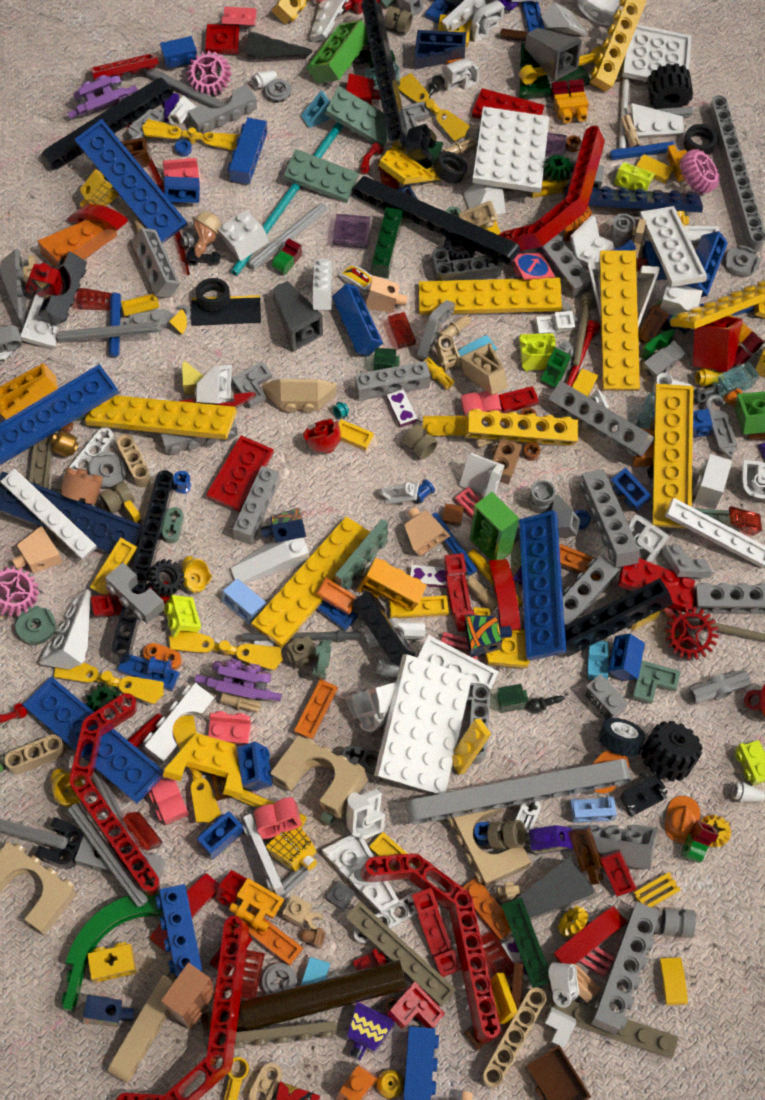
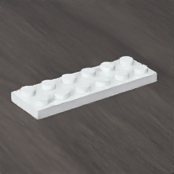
M674 206L641 211L640 219L646 220L645 230L671 287L705 282L707 275Z

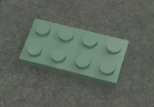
M338 86L324 114L372 143H378L384 147L389 138L384 113Z
M295 149L283 179L348 203L359 173Z
M383 519L379 521L335 574L336 584L348 591L354 583L353 580L363 574L367 563H371L375 559L377 551L380 548L383 549L388 542V522Z

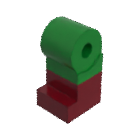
M288 238L285 246L274 258L272 268L287 274L302 256V245Z
M696 820L682 848V856L697 863L702 862L712 842L715 843L719 836L714 827Z

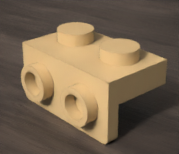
M491 200L459 213L461 219L485 229L494 226V222L499 221Z

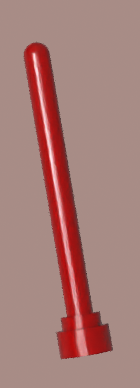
M587 321L580 364L578 366L573 365L566 382L571 387L574 384L591 339L600 329V324L597 321Z

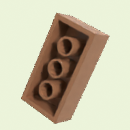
M188 962L161 1002L171 1017L189 1030H192L213 1001L215 987L210 977Z

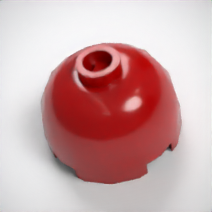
M324 419L315 422L316 426L312 429H305L303 437L307 445L315 452L331 453L341 441V429L337 420L333 422L332 419Z

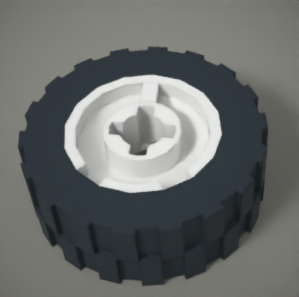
M610 718L603 722L598 738L599 742L602 743L601 745L606 747L607 750L621 756L632 757L640 754L646 734L643 729L626 719Z

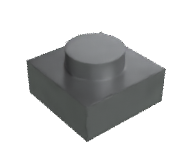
M338 880L326 899L344 911L356 895V892Z

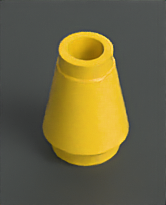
M702 368L697 370L695 374V382L701 387L712 385L713 382L722 383L724 380L722 372Z

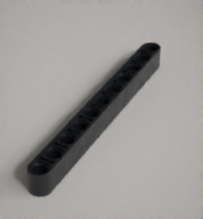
M363 0L362 10L388 137L397 149L403 150L406 148L408 131L383 12L376 0Z
M362 176L352 189L353 194L363 201L383 210L386 207L403 210V219L504 264L510 265L521 250L517 243L366 176Z
M168 470L158 472L132 567V571L137 575V580H143V582L138 583L132 588L131 592L135 594H142L148 590L147 584L149 581H146L148 576L146 574L155 564L165 516L174 490L173 474ZM146 546L152 547L150 549H145ZM141 563H148L145 566L140 565ZM123 605L112 643L113 658L120 664L128 662L131 658L140 623L135 616L132 618L126 617L129 614H133V611L129 607L125 608ZM123 632H130L127 636L121 635ZM120 649L126 650L122 654L117 653Z

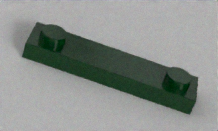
M521 897L503 904L502 908L532 987L536 988L550 983L549 967L523 898Z

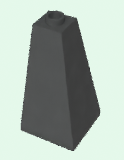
M537 28L526 34L525 49L548 76L555 81L578 69L582 40Z
M288 281L278 284L272 289L273 300L293 352L323 336V315L318 310H313V305Z
M568 857L516 899L523 898L529 917L533 920L595 898L599 894L573 860Z

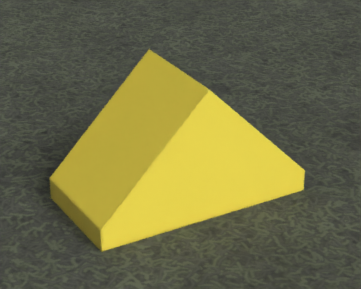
M184 361L182 363L184 395L195 394L197 383L204 375Z

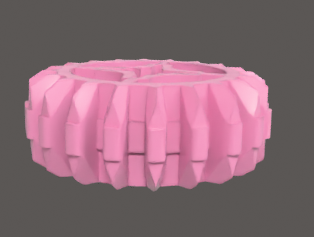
M209 50L207 55L201 52L200 57L198 55L195 56L196 60L191 59L192 65H188L189 71L186 72L187 80L191 83L190 86L195 88V91L200 90L201 94L207 93L210 96L211 93H214L216 96L217 91L222 93V87L227 88L226 83L231 81L229 78L232 76L230 65H227L228 61L223 59L222 55L218 56L216 52L211 55ZM219 67L222 69L220 78L216 74ZM198 70L202 74L199 81L196 79Z
M693 149L681 157V174L684 176V180L687 181V185H690L691 189H694L696 193L699 192L701 195L707 194L718 186L720 182L719 174L717 173L718 169H716L708 154L699 149Z
M13 565L11 570H9L5 566L3 571L0 570V594L5 598V601L0 598L1 616L6 612L9 618L12 617L13 613L19 617L22 610L26 614L28 612L27 607H33V603H36L38 600L36 597L39 594V590H36L38 583H33L35 580L34 576L28 577L30 572L23 573L22 567L19 570H15ZM19 582L25 587V589L19 586ZM13 586H15L14 593H12L9 597V591L12 590ZM15 600H17V601L23 600L22 602H19V603H11L12 601H15Z

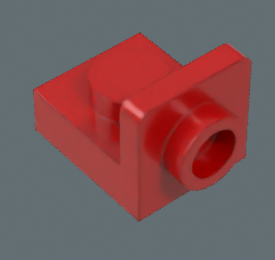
M231 870L218 886L216 900L228 907L232 903L236 904L237 894L247 878Z
M375 948L371 953L352 963L355 970L358 971L387 962L383 953H378Z

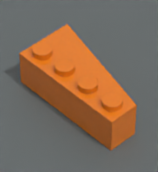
M85 220L37 240L41 254L53 266L57 267L61 256L68 251L84 260L117 236V232L105 229L102 222Z

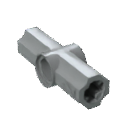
M744 669L727 675L718 674L708 679L707 682L690 687L688 690L690 699L697 705L714 698L716 700L725 698L734 691L750 686V677Z

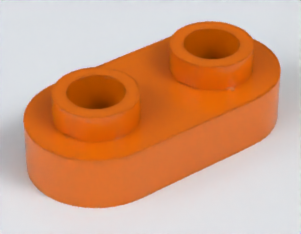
M150 643L144 648L145 660L150 661V658L153 656L158 660L168 661L169 657H174L172 670H177L182 664L181 655L176 650L158 643ZM151 650L157 651L155 654H150Z

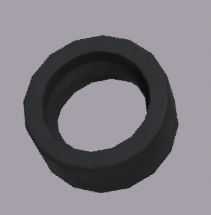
M695 124L686 132L683 142L684 148L687 152L699 149L704 151L705 154L710 155L714 151L717 142V133L708 125ZM703 136L710 143L699 145L693 142L691 137Z
M450 151L440 153L433 166L434 172L441 180L452 184L462 181L468 169L465 160L458 154ZM445 164L452 166L456 171L451 170Z
M208 278L201 281L196 287L198 305L210 312L224 309L230 302L228 284L218 278ZM209 291H220L223 293L222 296L215 299H208L203 296Z

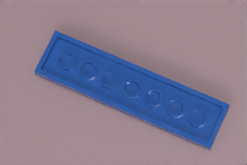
M103 119L74 139L147 229L157 231L162 244L188 225L184 217Z
M98 364L0 423V465L119 394V390L101 365Z
M555 510L519 519L526 658L529 661L566 653L558 517Z
M52 676L23 704L27 711L55 735L59 736L75 752L82 723L86 717L94 713ZM91 725L88 727V730L94 731L98 726ZM115 729L101 737L95 769L135 804H138L163 778L164 771ZM91 744L85 745L81 757L88 763H90L93 745Z

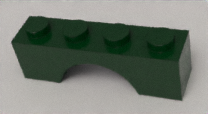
M387 207L385 209L372 260V276L389 279L394 248L402 226L403 210Z

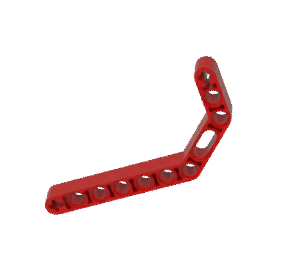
M591 126L584 132L567 197L534 224L506 230L498 235L517 243L521 249L520 251L541 247L586 212L605 139L598 126Z
M124 693L84 719L69 782L73 793L145 895L153 896L160 889V881L157 874L92 783L101 737L131 718L137 712L135 697L130 693ZM107 714L115 715L113 719L105 718ZM91 725L98 726L94 731L88 730V727ZM91 744L93 745L90 763L82 767L79 763L83 747ZM78 780L85 781V784L83 786H75V783ZM90 796L97 798L93 803L86 802ZM100 813L108 814V817L104 820L97 818ZM113 829L120 831L116 837L110 836L109 833ZM124 846L132 848L127 854L120 852ZM136 863H142L144 865V867L139 871H135L132 869L133 865ZM146 875L148 880L151 883H154L153 887L146 885V880L144 878Z
M410 853L369 858L360 870V875L364 881L372 883L408 879L421 890L432 887L436 901L449 910L474 1033L479 1042H491L500 1033V1023L471 894L419 854ZM409 863L414 864L416 869L411 868ZM388 865L394 866L396 871H392ZM426 876L431 877L433 880H435L437 883L443 886L446 889L447 893L442 892L440 889H438L436 886L430 883L426 879ZM457 899L461 900L464 906L459 905ZM461 920L466 921L467 924H468V927L464 926V925L462 924ZM466 941H469L473 948L468 947ZM470 962H474L477 966V969H474L471 966ZM475 983L481 986L482 991L477 990ZM479 1005H483L486 1008V1013L480 1010Z
M238 916L227 918L223 927L207 1057L165 1095L122 1093L116 1100H199L230 1072L233 1064L249 935L248 924ZM237 945L236 952L230 954L231 948ZM234 967V973L228 977L229 969ZM231 989V996L225 999V993ZM228 1012V1019L222 1022L223 1014ZM225 1035V1042L219 1045L220 1037ZM222 1058L223 1063L221 1067L217 1069L216 1062L218 1059ZM205 1073V1081L188 1097H185L187 1087Z

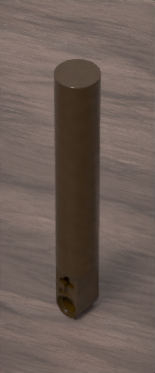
M396 960L241 1001L237 1032L242 1030L251 1031L407 990L401 961ZM212 1011L201 1016L204 1036H209ZM228 1012L223 1014L222 1022L228 1019Z

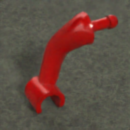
M374 143L368 153L363 156L360 171L363 174H367L370 171L369 160L375 153L380 155L384 149L380 144Z
M22 703L15 704L13 707L14 711L0 714V723H5L17 717H26V708Z

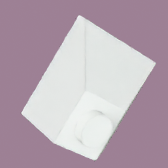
M555 2L541 16L544 20L543 24L548 30L552 29L558 33L579 36L587 35L574 14Z
M475 183L464 192L468 209L491 200L497 217L506 215L502 187Z
M668 281L660 308L675 316L681 312H689L691 308L698 307L703 291L684 285L671 287Z
M232 365L214 366L197 383L195 388L196 402L224 403L231 401Z

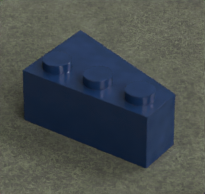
M417 30L414 57L415 69L446 63V61L464 59L466 32Z

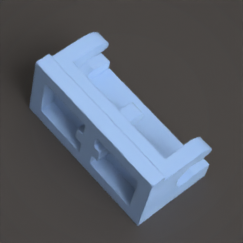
M238 578L225 588L222 593L221 601L249 625L266 605V602Z
M613 796L600 799L570 800L573 823L614 821L617 815Z

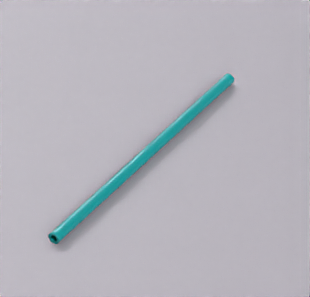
M336 122L313 156L322 158L344 125ZM295 183L291 185L262 227L266 235L301 187L300 185ZM254 253L242 261L238 259L230 272L234 276H238Z

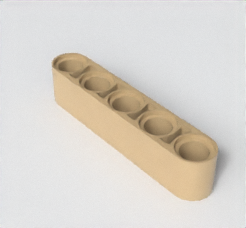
M166 974L157 983L108 1068L109 1073L125 1083H128L169 1015L161 1000L175 982V979Z
M532 988L525 996L518 1009V1013L514 1016L483 1072L482 1082L487 1088L495 1089L503 1081L546 1002V995L542 989ZM533 994L538 995L541 1003L538 1005L533 1004L530 1001V996ZM522 1013L527 1014L530 1017V1023H522L519 1015ZM510 1033H517L520 1038L519 1043H512L508 1035ZM498 1053H507L509 1062H500L498 1060ZM488 1072H495L498 1075V1082H489L487 1079Z

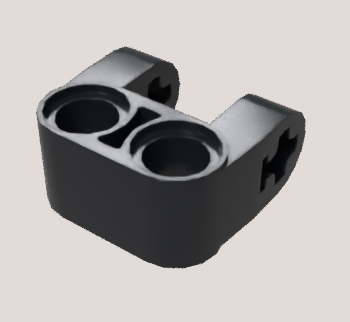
M427 124L410 128L406 140L407 154L425 169L431 168L433 165L434 157L428 151V148L435 147L437 141L436 134Z
M53 817L48 827L68 839L66 848H57L56 851L38 845L33 855L43 862L68 870L76 864L75 858L84 834L76 826ZM74 835H80V839L77 842H70ZM64 854H70V858L66 862L60 861Z

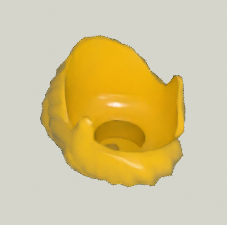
M192 556L185 557L181 563V573L184 572L182 578L185 579L182 584L190 592L195 594L202 592L212 579L208 565L202 559H196Z
M58 768L52 772L50 778L54 800L61 806L68 808L73 804H79L80 801L70 786L71 772ZM78 780L75 783V786L81 787L84 785V783L81 780Z

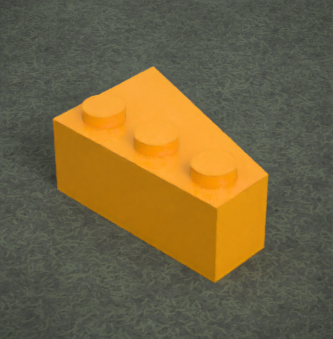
M42 363L1 385L0 414L7 420L57 390L58 385L54 373Z
M375 558L364 572L355 591L361 593L364 590L373 593L377 598L381 596L392 599L389 602L413 611L419 604L427 585L422 583L420 579L409 576L403 570L389 565L385 560Z

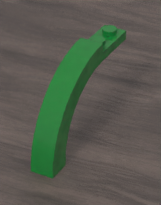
M158 893L153 896L145 895L148 902L142 907H137L130 896L118 899L97 912L81 929L69 950L65 962L69 967H73L67 975V983H69L67 992L63 993L61 1005H63V1009L66 1012L75 1013L85 970L89 961L88 953H92L93 949L109 932L125 922L142 917H163L161 908L157 909L155 896H158Z

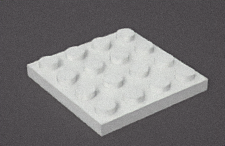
M637 25L624 57L622 77L647 82V78L653 70H657V67L661 65L666 66L668 63L671 65L678 63L679 66L684 65L686 69H689L691 36Z

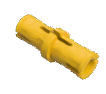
M430 357L424 360L427 362L429 373L434 380L440 382L446 390L453 386L454 380L444 372L442 367H439Z

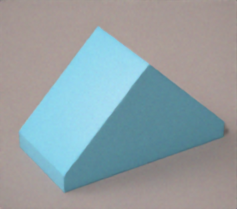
M323 91L318 93L301 114V117L310 128L331 119L324 114L330 100Z

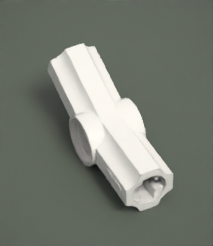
M389 619L394 628H399L398 633L405 639H424V621ZM370 629L364 631L370 648L380 645Z

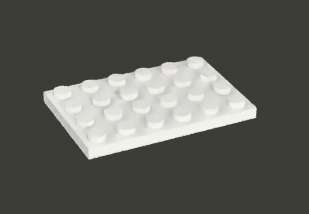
M483 107L472 183L540 193L549 116Z
M408 654L402 655L374 776L434 794L446 793L453 763L452 756L455 754L472 677Z

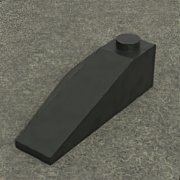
M249 31L244 53H247V57L256 59L257 56L312 54L313 50Z

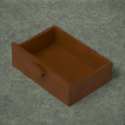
M560 1045L525 1067V1070L536 1086L534 1089L541 1100H588L591 1097Z

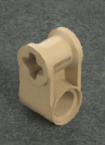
M442 335L435 342V349L441 367L444 371H448V368L462 366L454 339L450 335ZM441 340H445L448 343V348L442 347Z

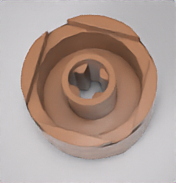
M67 467L59 493L73 500L79 501L80 499L85 500V503L96 504L103 476L97 474L89 475L87 474L88 471L82 468L73 469Z

